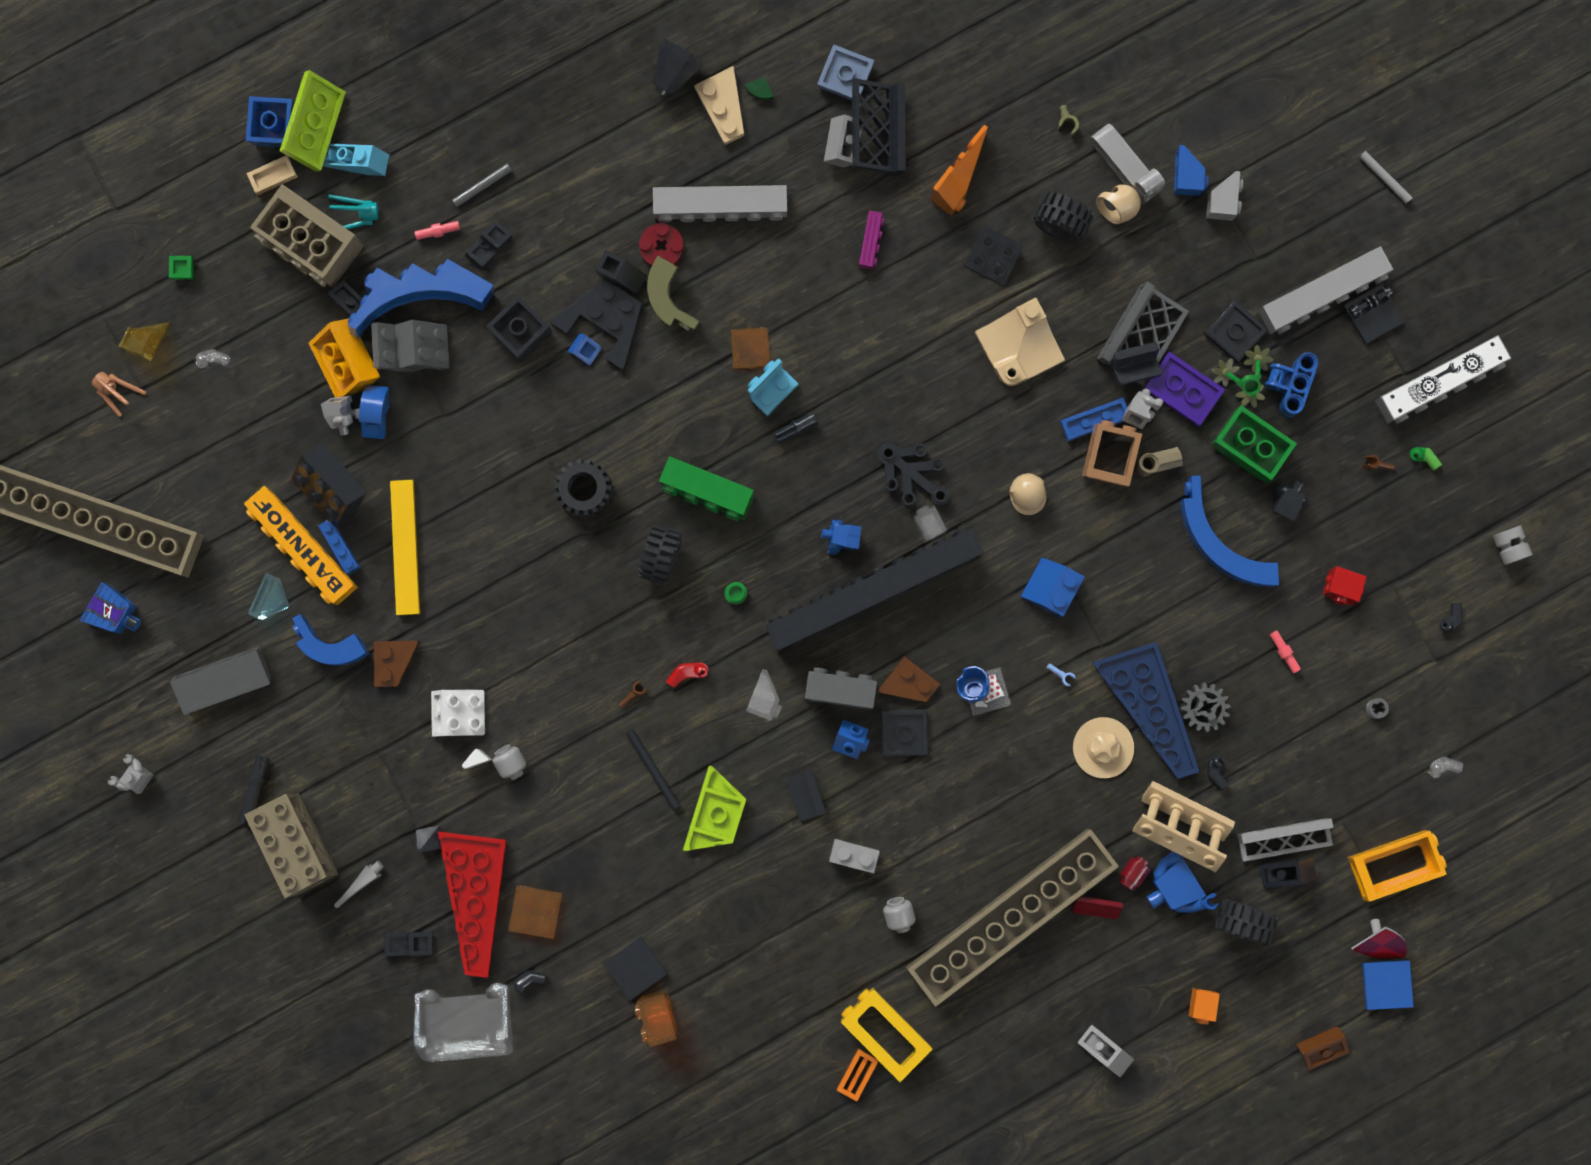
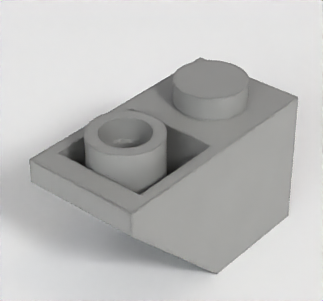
M1235 171L1211 191L1207 200L1206 218L1233 221L1237 214H1240L1241 201H1238L1239 192H1242L1243 179H1240V171Z

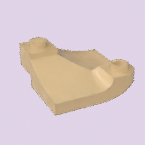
M1037 298L1016 307V309L974 332L999 380L1007 386L1021 384L1065 361ZM1012 370L1015 372L1016 375L1014 377H1010L1008 375V371Z

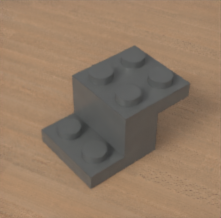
M409 320L396 325L379 322L371 324L375 369L406 373L425 368L449 369L447 325L418 320Z

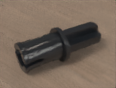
M810 412L800 419L791 420V424L776 431L774 437L778 443H782L795 435L801 436V433L818 425L817 419Z

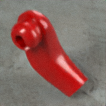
M702 662L680 664L666 682L675 689L677 685L687 678H704L708 675V666Z

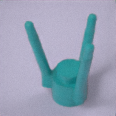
M328 195L329 199L359 205L329 206L331 210L358 211L359 218L364 219L363 221L343 226L347 230L363 225H373V220H378L377 202Z

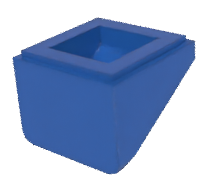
M580 333L568 352L590 366L602 347L588 336Z

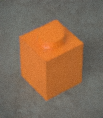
M1192 988L1189 1016L1195 1018V1022L1200 1024H1208L1209 1021L1216 1022L1220 994L1214 991Z

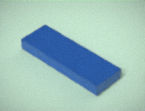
M1124 398L1061 420L1060 424L1067 442L1092 434L1094 424L1101 423L1102 420L1113 422L1115 425L1125 422L1122 421L1127 406Z

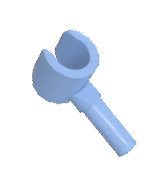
M1050 663L1047 665L1050 671L1061 678L1064 686H1071L1065 681L1067 675L1076 679L1073 673H1064Z

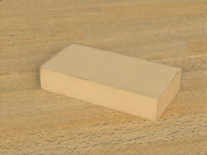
M287 155L247 173L257 195L298 177Z

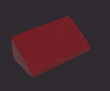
M1084 896L1077 898L1073 904L1074 913L1117 919L1123 908L1121 902Z

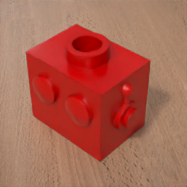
M1336 566L1329 571V575L1326 577L1323 596L1332 598L1334 603L1340 605H1354L1360 601L1367 576Z

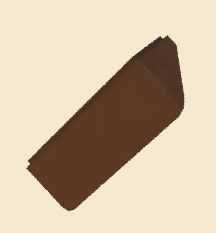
M1334 1027L1297 1044L1299 1053L1308 1071L1350 1053L1345 1035L1339 1027Z

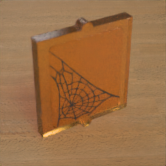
M749 326L747 329L731 330L733 369L750 368V370H753L756 367H765L770 362L768 328H751Z

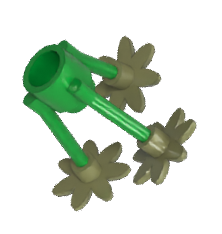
M1256 345L1254 352L1245 351L1249 359L1244 364H1253L1252 371L1255 374L1246 375L1242 379L1237 378L1233 374L1240 367H1232V358L1226 364L1219 360L1220 368L1212 369V372L1217 374L1214 382L1218 383L1222 380L1223 386L1226 387L1229 379L1233 380L1243 390L1236 393L1237 397L1243 398L1242 406L1247 405L1250 401L1251 405L1256 408V399H1265L1262 394L1258 393L1264 388V385H1261L1259 382L1262 377L1260 369L1267 370L1266 363L1274 361L1272 357L1267 356L1270 349L1266 348L1261 352L1259 346Z

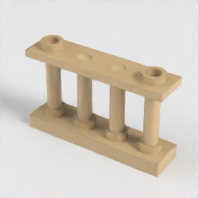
M1152 781L1141 800L1150 805L1147 816L1142 814L1132 831L1216 872L1227 856L1218 851L1220 840L1224 842L1234 828L1235 821ZM1158 810L1170 815L1168 825L1155 820ZM1179 820L1191 825L1188 836L1176 830ZM1199 830L1212 836L1209 846L1197 841Z

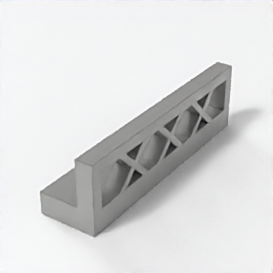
M1324 818L1237 834L1242 861L1332 846L1330 828H1333L1332 819ZM1324 830L1326 842L1317 843L1310 837L1314 831ZM1300 834L1305 839L1300 846L1295 847L1288 842L1292 835ZM1277 838L1283 843L1278 850L1272 851L1266 847L1270 839ZM1255 842L1260 845L1256 854L1247 856L1245 843ZM1285 845H1288L1290 847L1287 849H1283Z

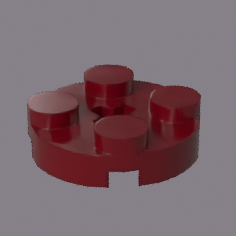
M662 222L650 226L643 232L639 240L641 256L651 267L657 256L674 265L682 257L684 248L682 236L677 229ZM659 241L667 243L665 251L662 249L656 250Z

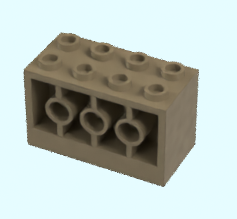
M283 184L250 227L256 233L254 237L263 246L275 251L286 262L290 261L305 275L309 272L308 275L322 287L328 285L334 288L364 247L355 234Z
M286 793L244 814L284 898L297 896L338 875L299 793Z

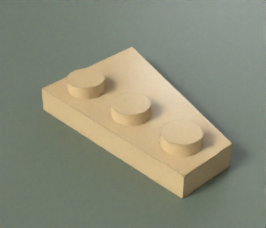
M732 66L694 85L724 145L743 137L744 130L734 67Z

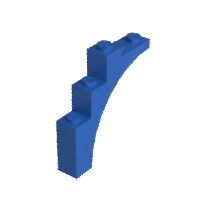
M449 259L443 265L440 264L437 267L435 276L413 263L409 269L403 270L400 280L376 268L374 273H370L365 279L364 284L367 295L361 300L357 313H352L348 319V328L350 334L358 338L368 325L382 314L397 306L420 300H451L483 311L494 295V285Z

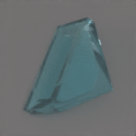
M265 573L248 612L249 615L260 620L289 607L280 578Z

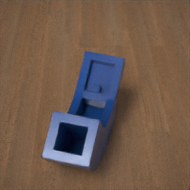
M299 614L292 618L295 623L293 625L294 631L299 637L303 636V639L296 642L297 646L303 653L318 662L342 666L358 662L370 655L357 634H353L339 643L326 644L318 638L304 615Z

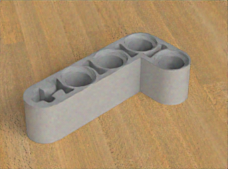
M1111 124L1105 125L1090 137L1092 145L1124 185L1131 186L1137 190L1140 195L1141 204H1145L1163 189L1165 180L1162 175L1154 168L1149 171Z

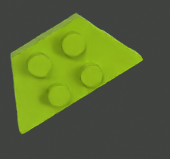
M709 766L683 848L685 851L733 843L746 798L712 766Z

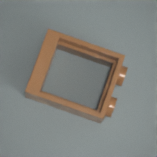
M1102 420L1101 423L1094 424L1082 476L1128 487L1130 486L1142 434L1136 432L1137 428L1123 425V429L1114 427L1115 423ZM1102 431L1132 438L1124 475L1094 469Z

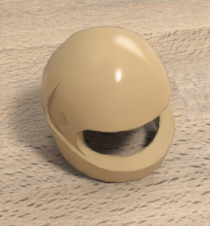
M1117 185L1112 188L1111 192L1101 193L1096 199V205L1099 212L1108 221L1120 224L1129 221L1137 215L1141 206V199L1139 193L1133 187ZM1104 199L1113 204L1116 210L1110 211L1105 206Z
M1030 473L1022 474L1014 479L1009 494L1015 509L1024 515L1038 513L1046 502L1044 481L1035 474Z

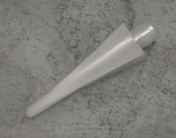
M377 861L373 865H366L358 878L334 906L336 908L340 907L356 892L380 877L381 874L378 872L384 868L382 863Z

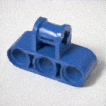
M1306 352L1300 355L1294 361L1292 368L1275 363L1270 366L1272 370L1264 386L1283 394L1279 404V411L1285 417H1294L1304 408L1318 366V359L1313 353ZM1301 360H1307L1310 364V369L1303 368ZM1295 380H1299L1303 384L1302 390H1298L1294 386ZM1287 401L1295 403V411H1291L1287 407Z

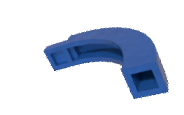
M1201 476L1189 477L1187 479L1188 482H1185L1184 485L1185 495H1188V498L1180 501V508L1188 536L1198 552L1214 568L1234 580L1259 587L1278 586V563L1257 562L1244 558L1231 551L1217 538L1209 526L1204 513Z

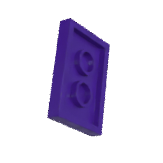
M1169 352L1159 365L1162 370L1161 376L1151 378L1144 389L1150 390V395L1162 399L1165 405L1199 427L1225 389Z

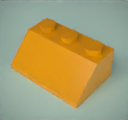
M348 319L330 322L309 342L310 348L335 397L352 396L364 390L366 385H372L380 378L361 337L356 338L350 334Z

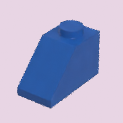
M1179 145L1175 157L1174 194L1200 196L1204 189L1208 187V176H1205V168L1184 145Z

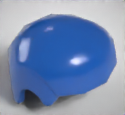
M977 666L964 668L962 675L957 679L956 683L957 693L964 701L970 703L984 700L991 689L988 674L984 669Z

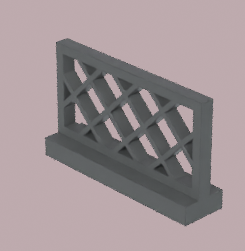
M1148 281L1141 284L1096 360L1112 367L1111 361L1114 352L1122 351L1123 345L1124 350L1130 349L1127 343V338L1130 334L1136 333L1139 346H1142L1144 344L1141 332L1151 330L1153 340L1157 342L1160 349L1156 358L1159 363L1189 311L1154 289L1155 286ZM1152 296L1160 300L1161 309L1151 311L1149 301ZM1168 309H1175L1181 313L1177 321L1169 322ZM1162 311L1165 324L1155 326L1152 313ZM1148 315L1149 328L1140 329L1138 323L1140 316ZM1166 326L1168 334L1166 340L1158 341L1156 328ZM1149 379L1135 383L1144 387Z

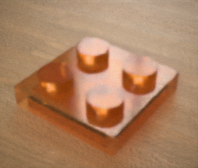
M517 885L508 931L554 939L562 893Z

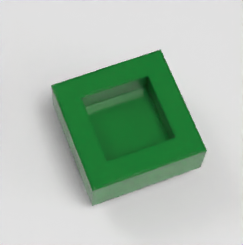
M169 256V278L171 280H193L194 258L192 256Z

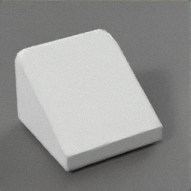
M475 749L462 764V767L469 769L489 762L492 759L481 749Z

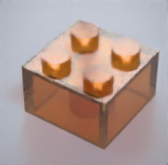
M667 989L641 996L635 1006V1012L638 1020L642 1019L644 1025L641 1029L643 1041L648 1042L649 1047L676 1040L679 1033Z

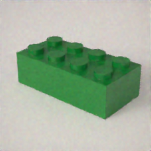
M670 456L659 479L664 493L674 497L677 494L682 495L686 502L697 505L698 502L702 503L706 510L713 513L722 511L726 514L727 518L736 522L739 519L745 520L754 498L753 489Z

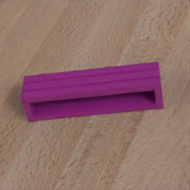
M873 211L868 213L859 268L872 270L873 266H876L877 258H875V253H878L880 246L877 242L878 239H881L882 235L880 226H883L885 219L882 217L883 213Z

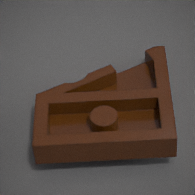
M419 641L374 642V687H399L414 651L419 646Z

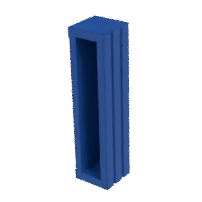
M329 521L318 525L345 573L350 575L360 569L359 563L338 527L335 528Z

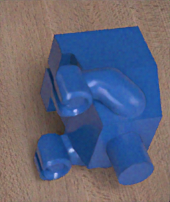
M831 520L832 525H830V529H822L821 538L828 539V554L837 555L840 549L848 551L859 549L860 526L843 525L842 520Z

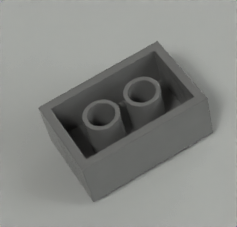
M814 668V671H809L805 700L872 710L877 681H873V676L859 674L858 678L850 677L848 672L837 671L836 675L827 674V669Z

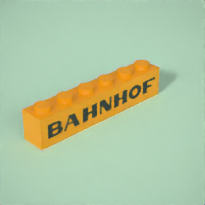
M263 486L244 503L248 508L246 513L254 521L258 519L263 525L261 530L269 538L273 536L278 543L275 544L283 554L288 553L293 558L290 561L293 566L299 571L302 569L307 574L305 579L310 585L319 587L322 591L320 596L328 604L332 602L335 605H339L358 588L268 487Z

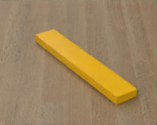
M414 480L390 481L396 615L420 614Z

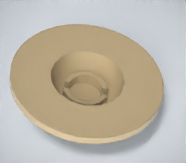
M1100 717L1092 719L1080 727L1074 738L1073 753L1077 764L1087 774L1097 778H1111L1122 773L1131 763L1134 755V742L1129 730L1122 723L1112 718Z

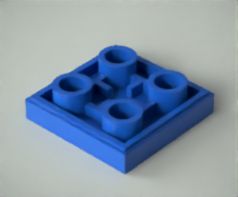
M1409 960L1362 963L1365 1009L1413 1007Z

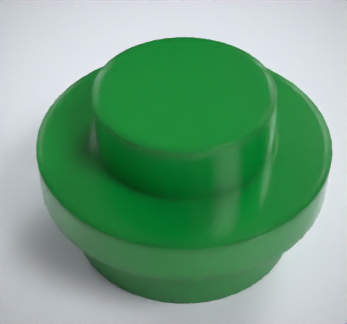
M732 582L725 589V598L731 604H741L747 597L746 587L742 583Z

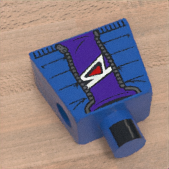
M101 582L80 619L85 623L120 634L125 627L136 631L141 624V620L132 615L136 605L114 587Z

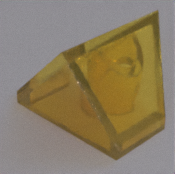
M170 322L139 328L128 327L119 347L151 361Z

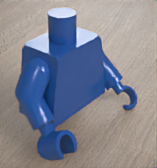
M1172 851L1159 861L1154 872V879L1152 880L1157 891L1146 897L1153 909L1165 903L1168 909H1174L1178 913H1194L1207 908L1212 910L1220 905V903L1212 904L1210 898L1216 896L1215 893L1204 898L1206 894L1182 858V855Z

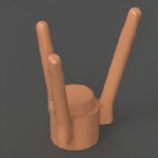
M100 372L94 377L92 386L97 389L96 393L106 401L118 417H121L122 413L107 395L112 394L125 405H129V402L115 391V383L142 395L147 394L146 391L117 378L113 374L108 376L105 372Z

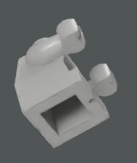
M1142 389V392L1139 391L1125 410L1122 421L1143 429L1145 424L1154 417L1155 413L1150 408L1153 407L1155 410H1159L1163 400L1160 398L1153 399L1150 396V390Z
M351 396L330 398L321 404L327 423L331 429L338 428L341 436L349 434L347 426L353 423L354 416L356 419H359L360 408L352 410L350 404L352 402Z
M127 754V758H124L123 761L131 765L120 780L116 776H111L108 784L114 785L122 791L131 789L136 794H141L154 774L142 767L141 762L134 758L133 755Z

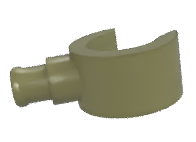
M1062 105L1060 106L1061 119L1058 124V130L1064 122L1069 121L1074 125L1070 136L1072 137L1078 130L1079 122L1075 116L1070 115L1067 106Z

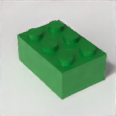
M1240 405L1235 409L1210 446L1267 484L1274 478L1297 443Z

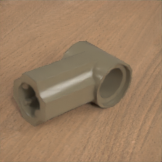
M1178 447L1156 453H1146L1136 461L1135 470L1139 475L1145 477L1153 473L1181 467L1183 465L1181 452ZM1143 460L1151 462V470L1144 468Z

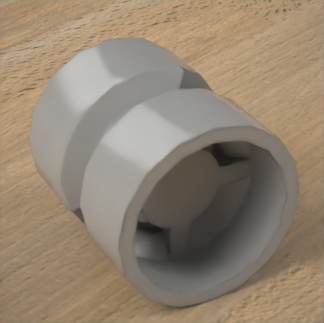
M1521 525L1493 535L1496 546L1502 549L1499 554L1504 565L1533 555L1529 544L1523 541L1526 536Z

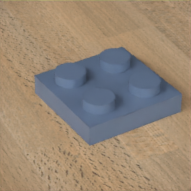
M833 44L817 87L852 100V80L855 78L867 80L874 65V60ZM859 86L860 94L863 92V86Z

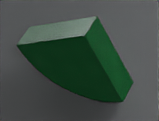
M765 77L745 84V88L750 95L762 100L774 99Z

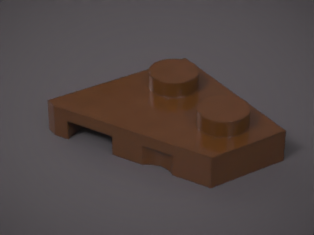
M904 656L879 688L878 692L927 702L940 684Z

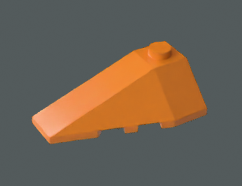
M983 125L966 148V153H960L953 167L950 165L933 188L930 200L951 216L955 211L960 212L966 203L964 199L988 127L986 125Z

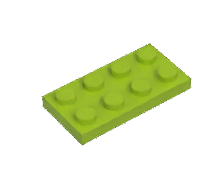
M310 70L305 71L280 152L316 172L321 171L345 91Z

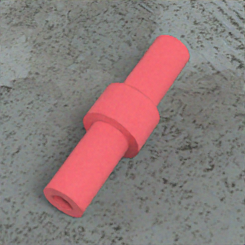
M458 221L443 225L437 223L431 225L430 228L415 231V236L417 240L432 236L437 238L444 236V233L460 230V225Z
M1277 630L1271 633L1270 637L1277 646V652L1281 659H1285L1293 673L1299 671L1301 668L1292 655L1291 647L1285 644Z

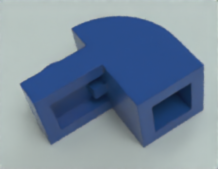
M366 385L359 409L362 437L385 438V415L389 409V387Z

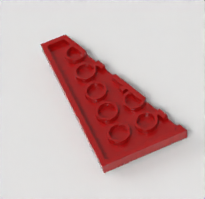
M438 832L452 910L455 916V926L458 932L464 974L488 978L507 840Z

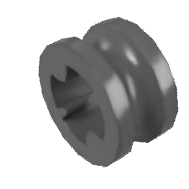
M1375 698L1366 705V713L1370 718L1380 719L1388 714L1389 706L1384 699ZM1379 703L1382 706L1380 707L1382 712L1375 714L1373 712L1375 709H1372V706Z

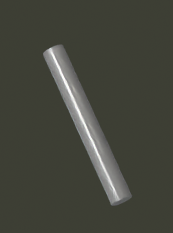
M1366 151L1359 157L1405 204L1413 198Z

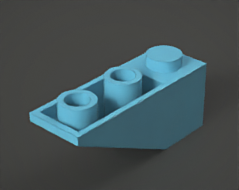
M329 144L323 167L365 175L385 176L389 154L373 145Z

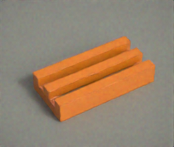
M858 1048L837 1087V1091L858 1101L878 1060ZM859 1057H864L847 1090L843 1087ZM867 1061H871L872 1063L856 1093H851Z

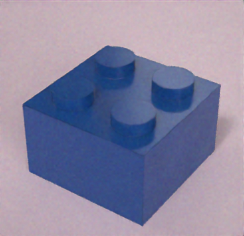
M249 96L246 141L255 146L281 148L295 101L284 98Z

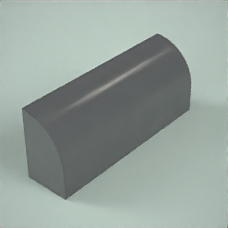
M258 646L174 676L170 684L185 715L267 686L271 683V678L262 650Z

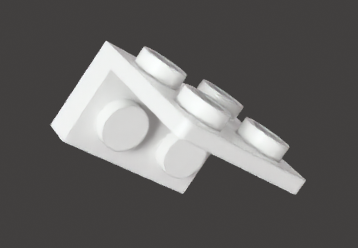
M484 690L431 691L432 737L485 734Z

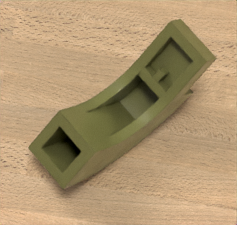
M657 256L650 269L647 283L648 296L654 311L670 326L677 319L679 320L677 324L688 331L690 328L696 329L700 321L680 310L673 303L670 296V284L679 267Z

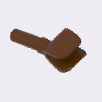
M1376 455L1363 457L1369 462L1367 465H1362V468L1365 470L1378 467L1393 471L1395 468L1394 465L1379 461Z
M641 681L635 682L629 695L619 703L621 708L636 696L644 695L646 688L642 692L635 690V687Z

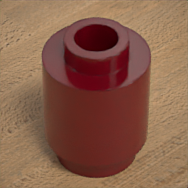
M1139 856L1136 859L1131 857L1120 873L1121 878L1119 882L1132 891L1136 887L1139 888L1151 870L1147 867L1149 863Z

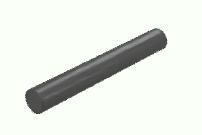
M505 164L452 199L456 207L460 206L512 171L508 164Z

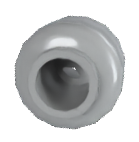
M509 744L494 753L495 757L492 762L502 778L510 777L511 780H514L523 775L522 770L526 767L527 763L518 747H511Z
M895 897L888 900L887 905L883 909L887 927L891 930L904 933L909 931L910 926L915 923L916 917L912 903L909 900H905L904 897Z

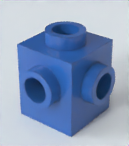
M843 720L832 750L858 759L860 752H865L870 739H867L866 735L869 729Z

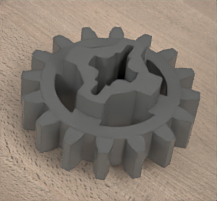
M1201 683V689L1194 685L1192 686L1193 692L1186 690L1185 693L1188 698H1181L1185 706L1180 707V710L1186 712L1182 719L1190 720L1187 726L1190 727L1195 724V731H1200L1203 727L1204 732H1209L1210 726L1213 730H1217V723L1220 725L1225 724L1222 718L1230 716V714L1225 712V709L1231 708V705L1225 704L1224 701L1228 699V696H1221L1222 688L1215 691V684H1211L1207 688L1206 683ZM1203 692L1210 693L1215 698H1207L1206 694H1204ZM1194 698L1195 705L1194 708L1191 709V702ZM1203 703H1204V704H1212V703H1213V705L1209 706V708L1207 709V711H1199V712H1197L1198 710L1201 709V707H1203ZM1219 706V713L1216 717L1215 712L1217 707ZM1195 717H1203L1207 723L1200 722Z

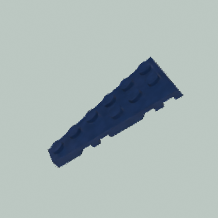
M1157 642L1091 662L1175 778L1179 779L1198 773L1199 769Z

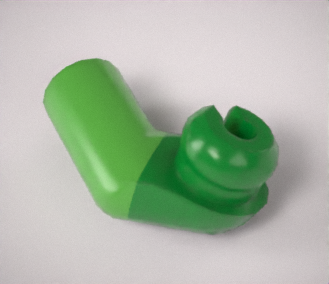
M1415 447L1410 451V458L1413 461L1427 462L1433 471L1442 465L1430 448Z

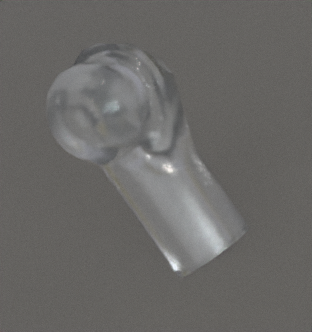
M215 349L200 352L195 357V363L199 368H205L209 362L213 361L223 366H227L230 362V356Z
M1440 757L1430 764L1428 772L1434 778L1440 777L1441 773L1447 770L1460 773L1463 763L1447 757Z

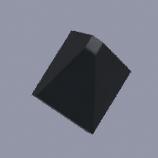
M439 826L416 830L418 853L442 848L438 832H440Z

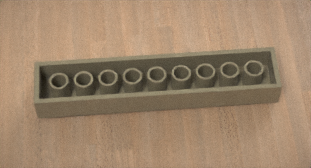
M0 465L1 514L189 578L204 535Z
M1086 829L906 968L936 1007L1119 866L1093 831Z

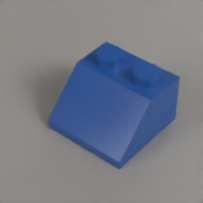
M1042 557L1021 598L1058 618H1062L1081 585L1084 576L1064 565Z

